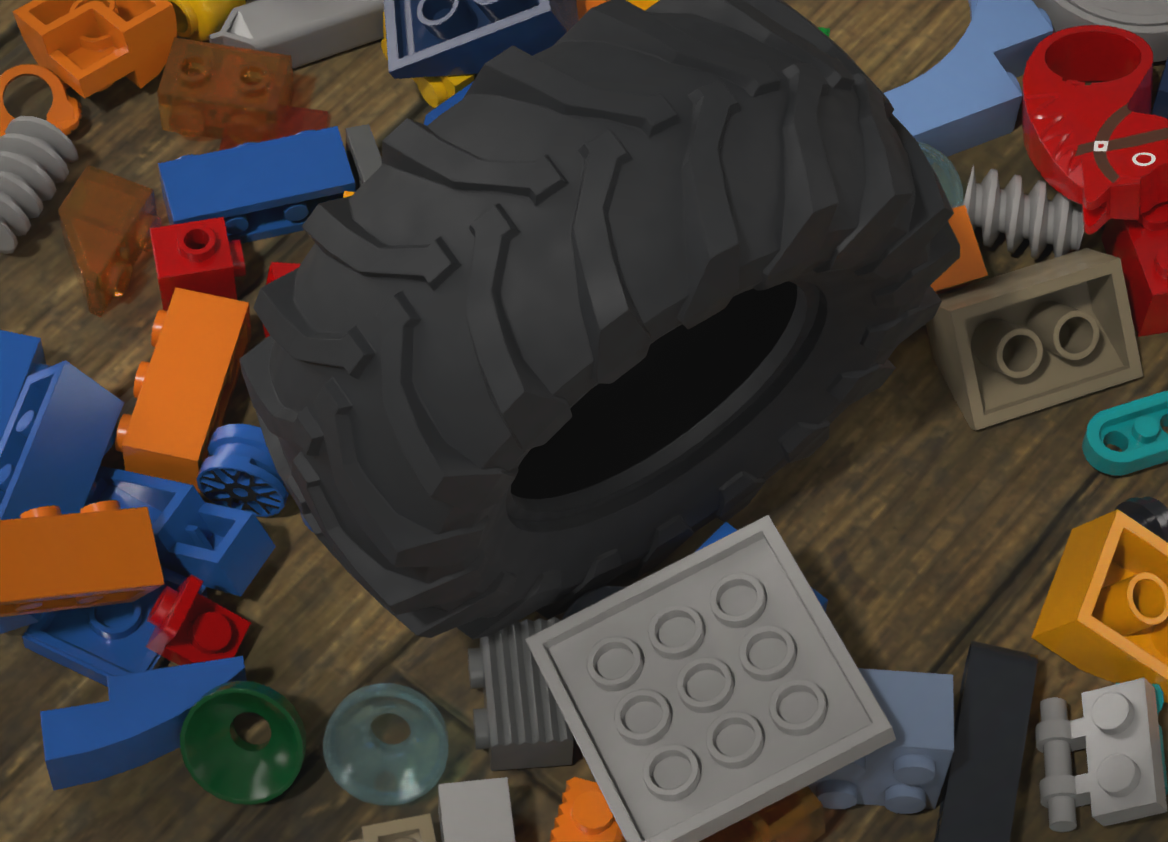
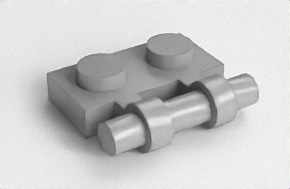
M1144 677L1081 693L1083 717L1070 721L1068 720L1066 700L1052 697L1040 702L1041 722L1035 727L1036 748L1044 753L1045 778L1040 780L1039 783L1040 803L1048 808L1049 828L1056 832L1074 830L1077 827L1075 807L1091 804L1092 817L1103 827L1167 812L1155 687ZM1086 748L1088 773L1073 776L1071 752Z

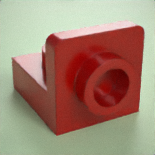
M191 574L176 590L166 586L157 598L147 618V621L156 627L146 648L177 665L231 658L235 656L251 622L199 594L198 591L202 586L203 580Z

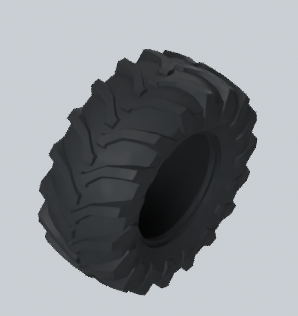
M610 0L591 8L552 47L531 56L512 45L485 63L464 98L438 116L429 125H424L408 118L404 120L382 141V166L352 196L319 203L302 225V228L313 239L315 244L299 268L260 288L253 308L270 336L240 358L242 374L276 470L317 538L353 578L415 635L432 638L457 627L470 638L477 639L493 635L535 611L548 619L567 611L569 606L581 595L595 588L607 585L623 573L637 578L659 565L690 538L695 531L713 519L718 518L725 523L748 506L767 479L783 468L788 462L791 463L810 457L829 439L830 424L849 405L884 384L896 369L888 360L892 352L902 341L933 319L942 302L930 285L960 258V244L948 222L954 214L953 209L937 175L918 142L892 114L894 108L885 94L842 48L783 0H660L645 11L626 0Z

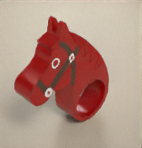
M1105 25L1070 27L1044 38L1027 60L1022 81V130L1027 154L1038 172L1051 187L1068 199L1081 204L1083 228L1085 233L1089 235L1097 232L1111 218L1139 220V214L1149 211L1159 203L1168 201V119L1150 114L1152 108L1153 51L1150 45L1140 36L1121 28ZM1082 81H1102V82L1091 83V85H1086V82H1082Z

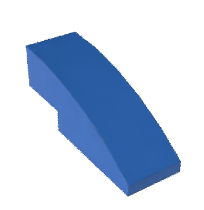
M99 466L94 479L97 482V488L88 505L101 501L117 500L120 502L121 509L148 507L160 565L187 578L192 574L203 580L202 585L241 597L276 547L253 512L204 502L195 487L190 484Z
M243 656L107 676L109 701L40 711L45 762L53 791L108 778L140 767L180 748V733L183 722L193 705L209 690L221 684L247 681Z

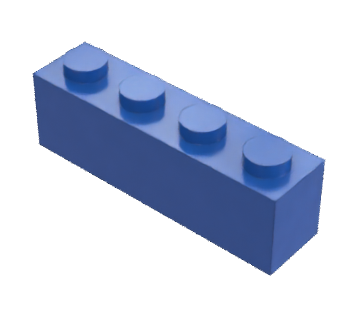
M66 360L27 376L0 441L1 520L18 519L20 514L25 511L52 505L60 506L62 514L80 513V509L87 506L95 494L97 482L94 479L103 456L115 442L117 432L115 425L124 402ZM47 612L0 617V634L39 622Z

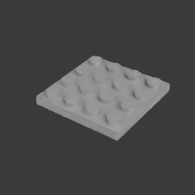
M769 515L525 639L626 842H699L896 740L890 722Z

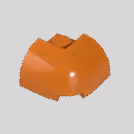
M32 0L12 11L21 35L38 65L53 71L62 80L66 89L71 87L84 99L96 92L106 90L115 81L124 76L140 89L159 75L172 55L177 38L176 13L173 4L168 0Z

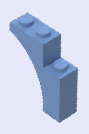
M968 0L971 22L956 46L926 73L909 83L884 93L894 108L892 114L916 139L929 163L1013 132L1019 107L1022 103V90L1016 77L1024 75L1026 62L1036 46L1044 38L1053 34L1054 31L1046 11L1038 8L1033 0Z

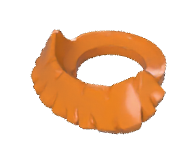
M20 64L7 69L0 75V136L5 135V130L12 119H15L4 106V92L13 80L22 76L38 77L50 87L53 101L47 113L48 122L59 128L66 136L78 128L79 120L82 118V109H80L82 105L76 98L70 97L67 94L64 83L53 71L37 64Z

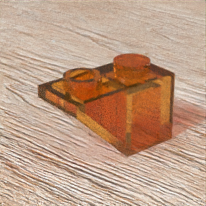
M87 165L59 207L58 213L65 247L89 312L101 317L113 297L120 298L125 293L132 277L134 264L143 251L149 252L152 249L149 228L161 227L162 221L157 215L153 189Z

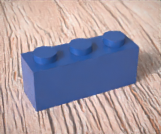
M338 126L320 130H304L292 136L258 143L247 142L230 149L201 155H185L176 160L158 163L163 201L170 225L224 217L228 241L240 239L241 244L303 231L302 225L319 203L343 198L344 191L356 192L355 180Z

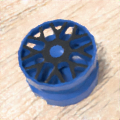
M227 424L218 427L207 448L208 457L202 463L197 476L198 488L206 498L216 505L253 512L256 517H268L278 514L285 506L289 493L286 491L285 484L276 470L261 427L248 424Z

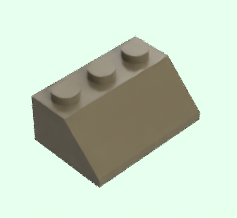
M1089 248L938 294L942 302L934 318L926 323L933 360L969 427L975 431L1143 377L1121 259Z

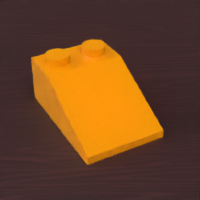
M1118 509L1073 528L1031 638L1078 669L1115 684L1143 677L1150 684H1159L1163 691L1164 702L1168 703V543Z

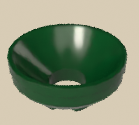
M234 681L221 684L209 690L193 705L183 722L180 733V750L189 773L205 791L221 800L234 804L252 805L276 798L292 785L304 761L306 732L297 710L282 694L269 686L256 682ZM245 712L259 714L270 725L271 738L263 744H251L244 741L235 731V717Z

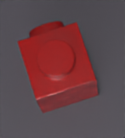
M224 217L149 228L163 310L168 311L175 288L237 300L235 278L246 276L245 262L240 239L228 241Z

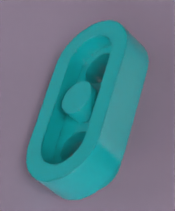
M1168 391L1118 405L1094 415L1088 423L1082 441L1083 454L1089 464L1102 473L1121 476L1167 462L1168 433L1161 427H1168ZM1105 445H1115L1122 450V452L1111 450Z

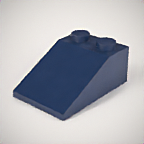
M383 0L388 69L394 79L478 74L485 63L512 45L531 56L552 47L579 21L576 0Z

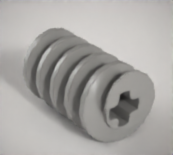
M19 116L12 119L5 130V135L0 136V253L4 254L14 252L18 245L16 236L26 235L31 227L29 218L39 217L44 209L42 201L52 199L56 192L54 183L65 181L69 174L66 163H73L78 160L77 150L71 140L59 128L47 120L34 116Z
M973 164L963 205L966 206L973 231L977 227L982 228L984 247L990 248L1000 233H1004L1007 251L1013 254L1024 239H1029L1031 258L1038 259L1048 244L1053 245L1055 258L1069 254L1072 250L1079 251L1084 234L1081 204L1078 203L1075 207L1072 206L1071 200L1057 192L1052 201L1048 200L1046 183L1038 180L1030 193L1025 195L1022 177L1016 174L1009 181L1005 189H1000L998 171L992 168L981 183H976Z

